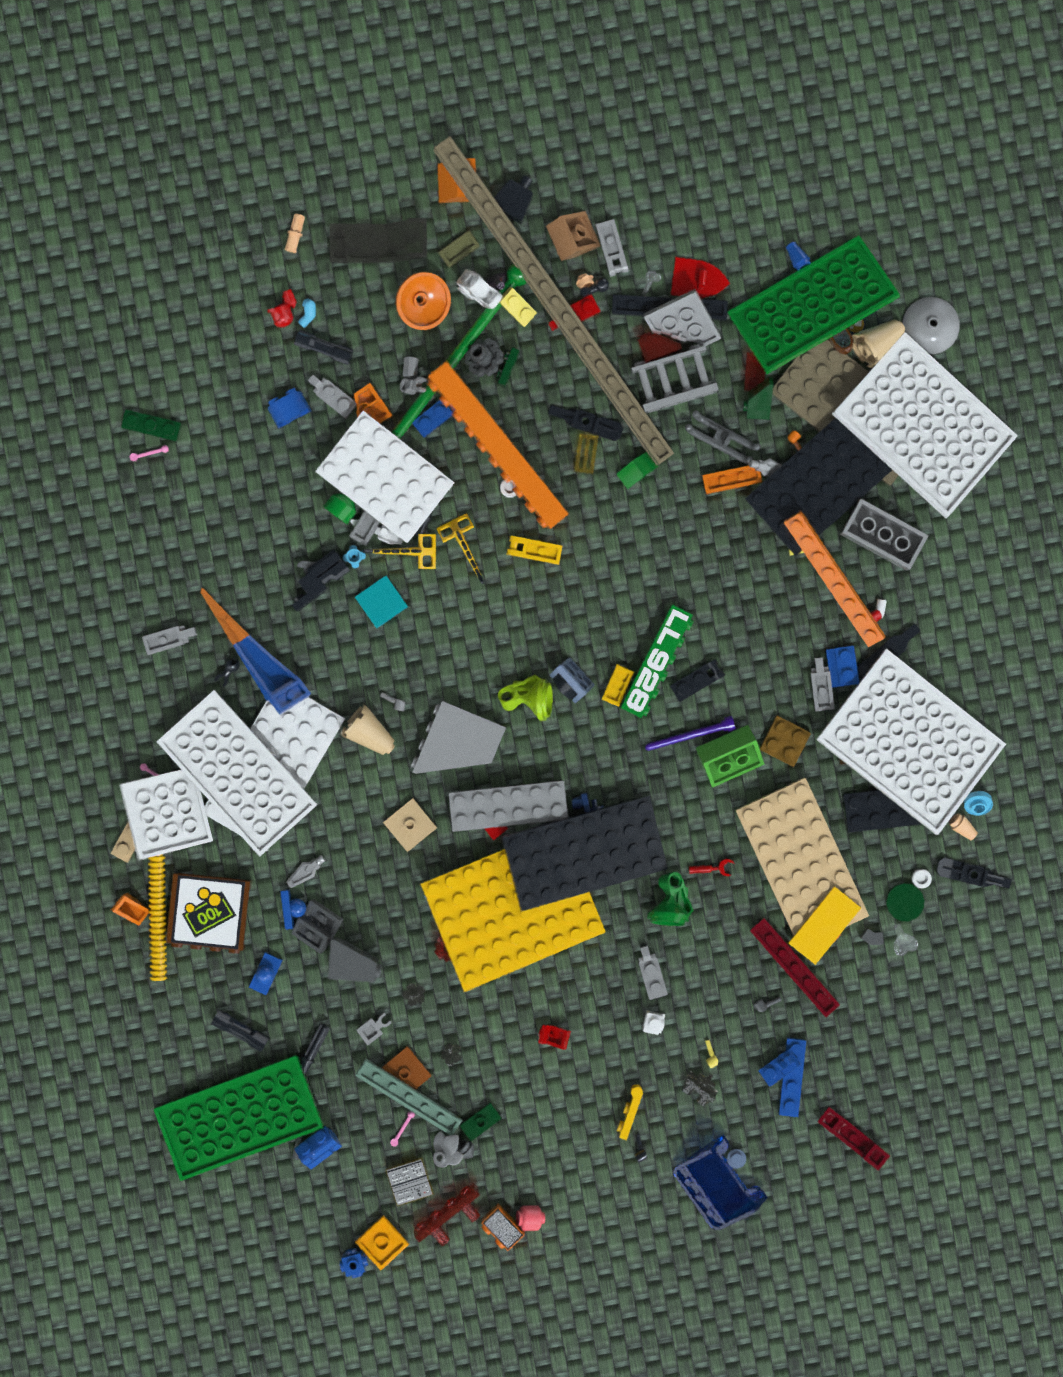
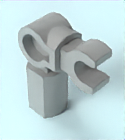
M404 357V379L400 383L401 392L413 395L418 391L422 393L426 391L425 388H422V383L426 382L427 379L417 377L418 358Z

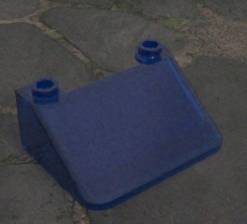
M724 1134L715 1138L678 1164L673 1171L679 1184L708 1225L714 1230H721L755 1214L768 1198L758 1186L747 1189L733 1168L728 1164L723 1153L729 1149V1142Z

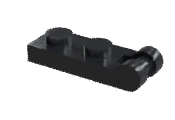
M716 659L670 685L679 702L725 676L724 671H721L717 664L719 663ZM711 669L714 675L709 677L706 672L707 670Z

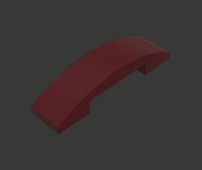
M828 1107L817 1121L878 1171L890 1157L886 1151L831 1107Z

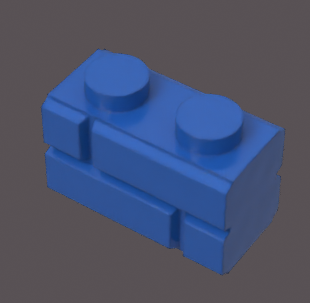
M324 1126L323 1129L318 1130L295 1147L294 1150L301 1162L308 1168L313 1169L333 1154L334 1151L341 1148L342 1145L335 1133L327 1126Z

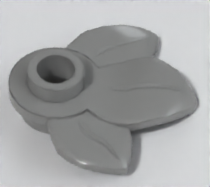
M443 1131L437 1133L433 1143L435 1149L433 1161L437 1167L444 1168L461 1162L464 1155L457 1151L459 1135H449L446 1137Z

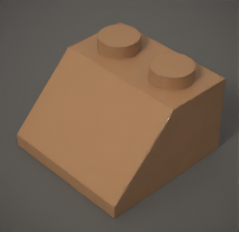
M586 211L560 216L546 226L561 261L575 258L601 246Z

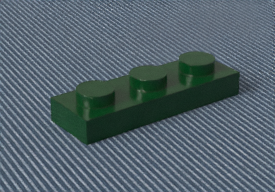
M126 409L121 428L174 442H178L182 427L180 422Z

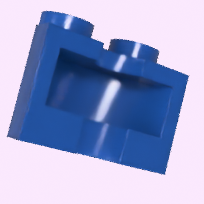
M293 388L285 393L286 396L281 399L276 397L268 402L270 405L268 411L278 429L312 411L301 391H296Z

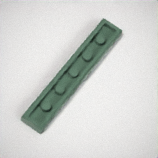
M365 1058L355 1073V1076L449 1135H453L462 1122V1118Z

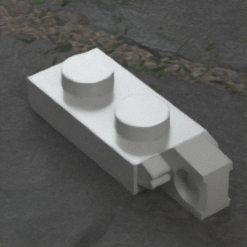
M314 375L308 380L309 383L316 387L313 390L316 396L345 419L356 408V402L329 380L323 378L320 381Z
M176 626L143 636L142 639L147 655H152L185 645V643L189 642V637L198 634L196 627L185 630V626Z
M823 657L814 658L815 668H811V681L815 711L835 709L828 666L824 667Z
M647 945L640 947L643 957L638 958V963L649 1000L668 995L655 953L650 954Z

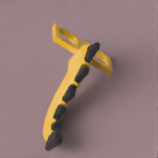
M466 513L436 528L443 543L455 537L480 583L484 584V578L481 576L463 534L474 528L468 514ZM468 519L470 524L462 529L459 528L458 522ZM450 527L453 531L452 534L442 537L441 531Z
M418 534V547L363 549L362 552L367 554L418 556V569H436V534ZM424 536L431 537L432 545L430 548L423 547ZM424 555L431 556L432 564L430 567L423 566Z

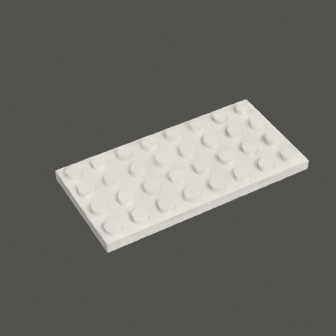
M215 690L157 741L259 856L265 853L318 805Z
M309 697L281 715L278 714L269 701H266L250 730L302 788L305 789L345 718ZM208 800L204 806L206 815L239 834Z

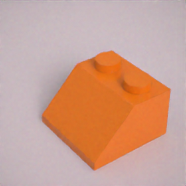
M466 158L476 172L475 158ZM439 163V203L469 202L444 165Z

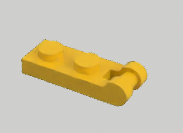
M510 536V548L507 549L506 555L559 565L562 551L561 545ZM518 544H524L522 551L517 550Z
M639 1084L632 1085L630 1103L626 1102L623 1113L626 1115L623 1121L620 1120L617 1127L619 1138L624 1140L628 1138L643 1095L642 1087Z

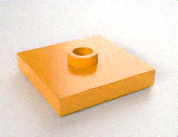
M384 1215L355 1241L359 1248L380 1270L387 1266L409 1245V1242Z

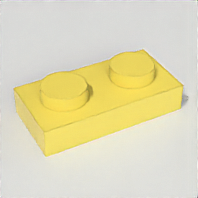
M509 287L504 292L499 301L523 327L537 314L512 287Z

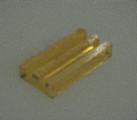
M579 434L574 472L593 474L598 436ZM586 439L583 468L581 469L579 468L582 440ZM590 440H594L590 470H588L586 467Z

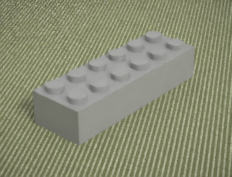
M563 780L449 793L453 832L557 821L568 818Z

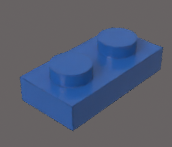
M438 401L412 424L422 437L425 438L452 417L453 412L449 407L446 408L441 401Z

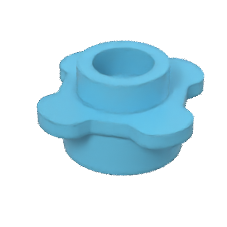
M355 545L349 547L347 554L343 555V560L349 562L353 568H358L359 563L365 559L366 554L360 552Z

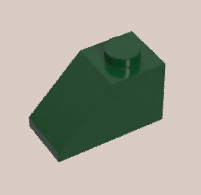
M768 376L747 393V400H743V411H746L747 419L770 420L773 377Z

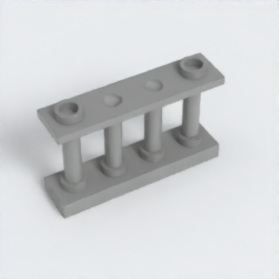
M699 344L690 347L689 351L649 363L641 361L634 364L635 367L631 369L632 374L639 373L646 396V404L642 405L646 414L718 392L717 383L712 384L708 380L701 354L706 352V346L700 347ZM692 356L694 357L702 383L700 388L696 389L690 386L682 360ZM671 362L676 363L683 386L682 393L676 395L671 390L664 366ZM657 367L665 393L663 395L664 398L660 400L654 398L646 370Z

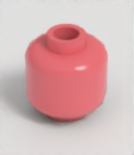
M537 1205L522 1206L516 1212V1224L523 1231H538L541 1225L545 1223V1213Z

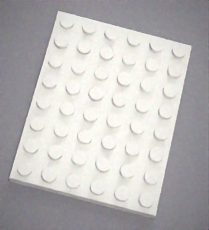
M906 332L832 413L945 518L949 517L1018 436Z
M888 649L882 652L816 739L935 835L941 832L1006 745Z

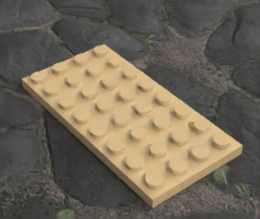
M805 777L735 810L793 936L834 886L861 907L847 926L869 916Z

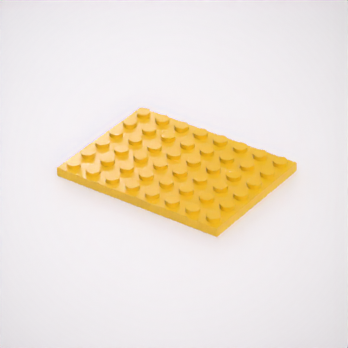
M505 849L420 884L464 992L605 933L590 892L521 912Z

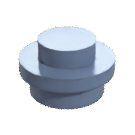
M733 1149L727 1155V1162L732 1168H741L746 1163V1155L740 1149Z

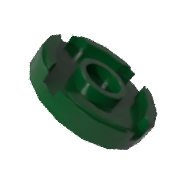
M901 883L889 890L886 907L893 918L909 922L921 915L925 899L918 887L912 884Z

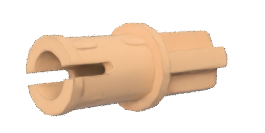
M301 214L294 215L291 228L287 232L289 235L284 250L291 253L297 252L299 239L302 237L301 231L305 216Z

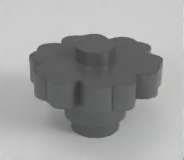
M487 338L485 341L478 339L470 347V351H467L465 354V363L469 366V371L478 377H482L484 374L491 376L493 373H496L498 365L503 363L504 355L499 349V344L490 338Z

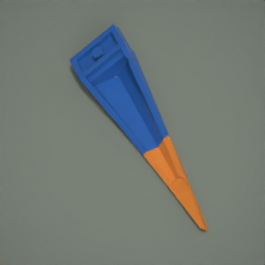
M201 588L200 592L265 699L272 704L278 714L281 715L308 698L311 693L301 679L253 639Z

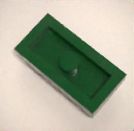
M512 347L511 352L507 351L503 362H506L504 369L500 368L496 377L499 380L498 386L506 387L520 350Z

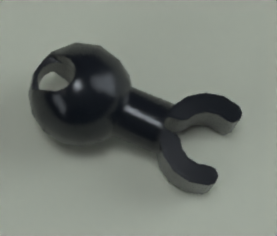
M598 278L594 285L581 289L580 293L583 299L597 291L601 293L606 292L609 287V281L605 278Z
M228 658L225 662V670L215 677V681L225 676L223 687L227 686L231 673L236 672L240 667L239 661L236 658Z

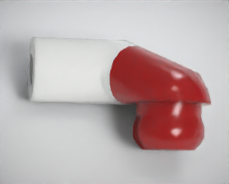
M877 599L876 609L870 613L876 622L884 617L886 600Z

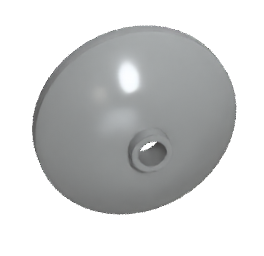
M925 297L917 300L907 309L902 320L905 332L930 355L947 350L952 346L959 334L960 322L957 312L947 301L937 297ZM931 320L936 322L935 327L930 325Z

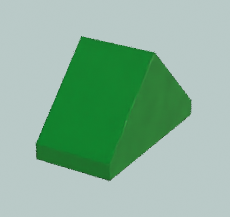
M645 452L631 461L616 475L628 490L658 468V465Z

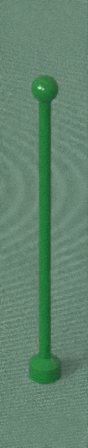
M513 263L507 269V281L498 292L503 295L509 287L515 289L517 286L527 284L522 272ZM500 303L493 309L485 308L445 362L452 369L456 367L502 305ZM428 384L425 387L426 391L421 392L391 433L397 438H402L435 393ZM343 493L331 494L323 505L326 510L346 525L356 514L355 502Z

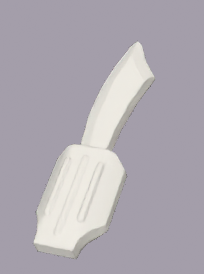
M351 520L350 522L355 527L358 520ZM384 525L381 528L378 527L374 533L378 535L379 540L390 545H402L403 543L401 538Z

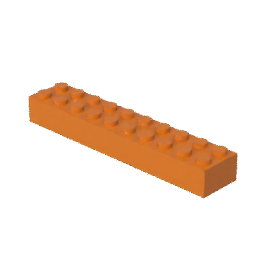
M445 362L427 378L429 380L428 386L434 393L438 391L441 395L440 401L446 408L450 406L454 411L452 416L458 423L460 421L463 422L466 426L464 431L470 438L475 437L478 441L476 446L482 453L487 452L490 456L489 462L494 468L499 467L502 471L500 475L504 481L512 483L514 486L513 492L518 498H524L526 501L525 507L530 513H536L538 516L536 520L542 528L547 527L551 529L565 518L568 512L451 366Z

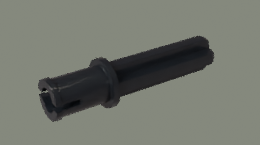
M319 1024L304 1055H301L300 1063L305 1077L311 1064L315 1063L314 1059L330 1030V1027L326 1024Z

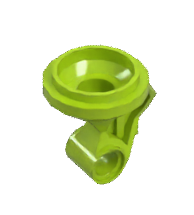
M533 675L524 681H513V684L502 688L498 692V699L504 710L512 711L518 705L524 703L540 721H546L547 717L551 715L553 692L551 683H548L547 679H541L537 675Z

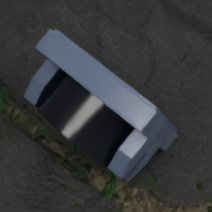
M571 658L566 659L550 674L558 690L567 698L572 699L574 703L595 686Z

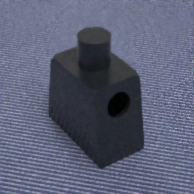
M526 175L522 176L519 183L510 179L494 197L505 215L520 225L523 224L533 199V192L528 190L533 180Z

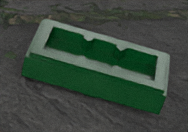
M490 1102L460 1124V1127L470 1141H473L500 1121L502 1117Z

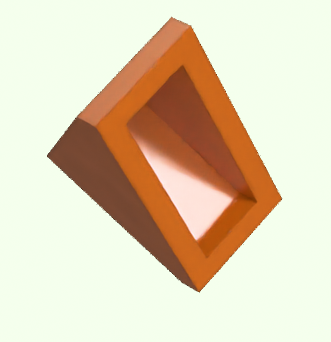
M127 892L121 896L111 910L139 926L149 914L150 909Z

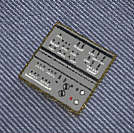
M422 1157L385 1169L397 1207L434 1195Z

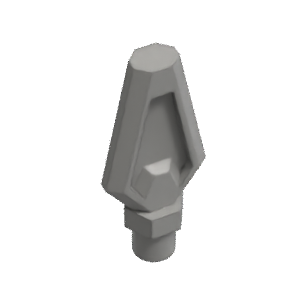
M770 458L764 461L751 459L749 462V467L760 471L764 477H770L782 466Z
M320 855L316 859L313 858L310 862H302L286 881L288 886L293 888L313 878L316 870L326 861L325 858Z

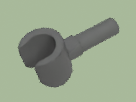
M777 997L766 1003L760 999L753 1006L758 1012H764L771 1005L780 1002L781 998Z

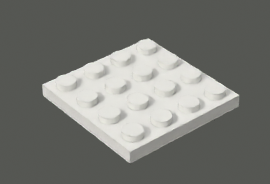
M182 770L120 785L138 860L213 841L201 791Z

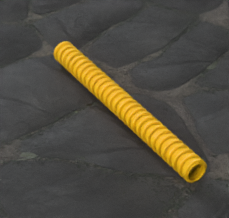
M161 854L148 858L150 860L148 863L150 866L148 869L150 872L148 875L150 878L148 881L150 884L148 895L150 896L149 902H151L149 904V908H151L149 910V914H151L149 917L151 920L149 923L151 926L149 929L151 932L149 935L151 938L149 941L151 944L149 955L151 956L150 962H152L150 968H152L150 980L164 981L167 979V976H165V973H167V970H165V967H167V964H165V961H167V958H165V955H167V952H165V949H167V946H165V937H167L165 931L167 930L164 926L166 925V922H164V919H166V916H164V913H166V910H164V907H166V904H164V901H166V898H164V895H166V892H164V889H166V886H164V883H166L164 871L166 869L164 868L165 862H163L165 856Z

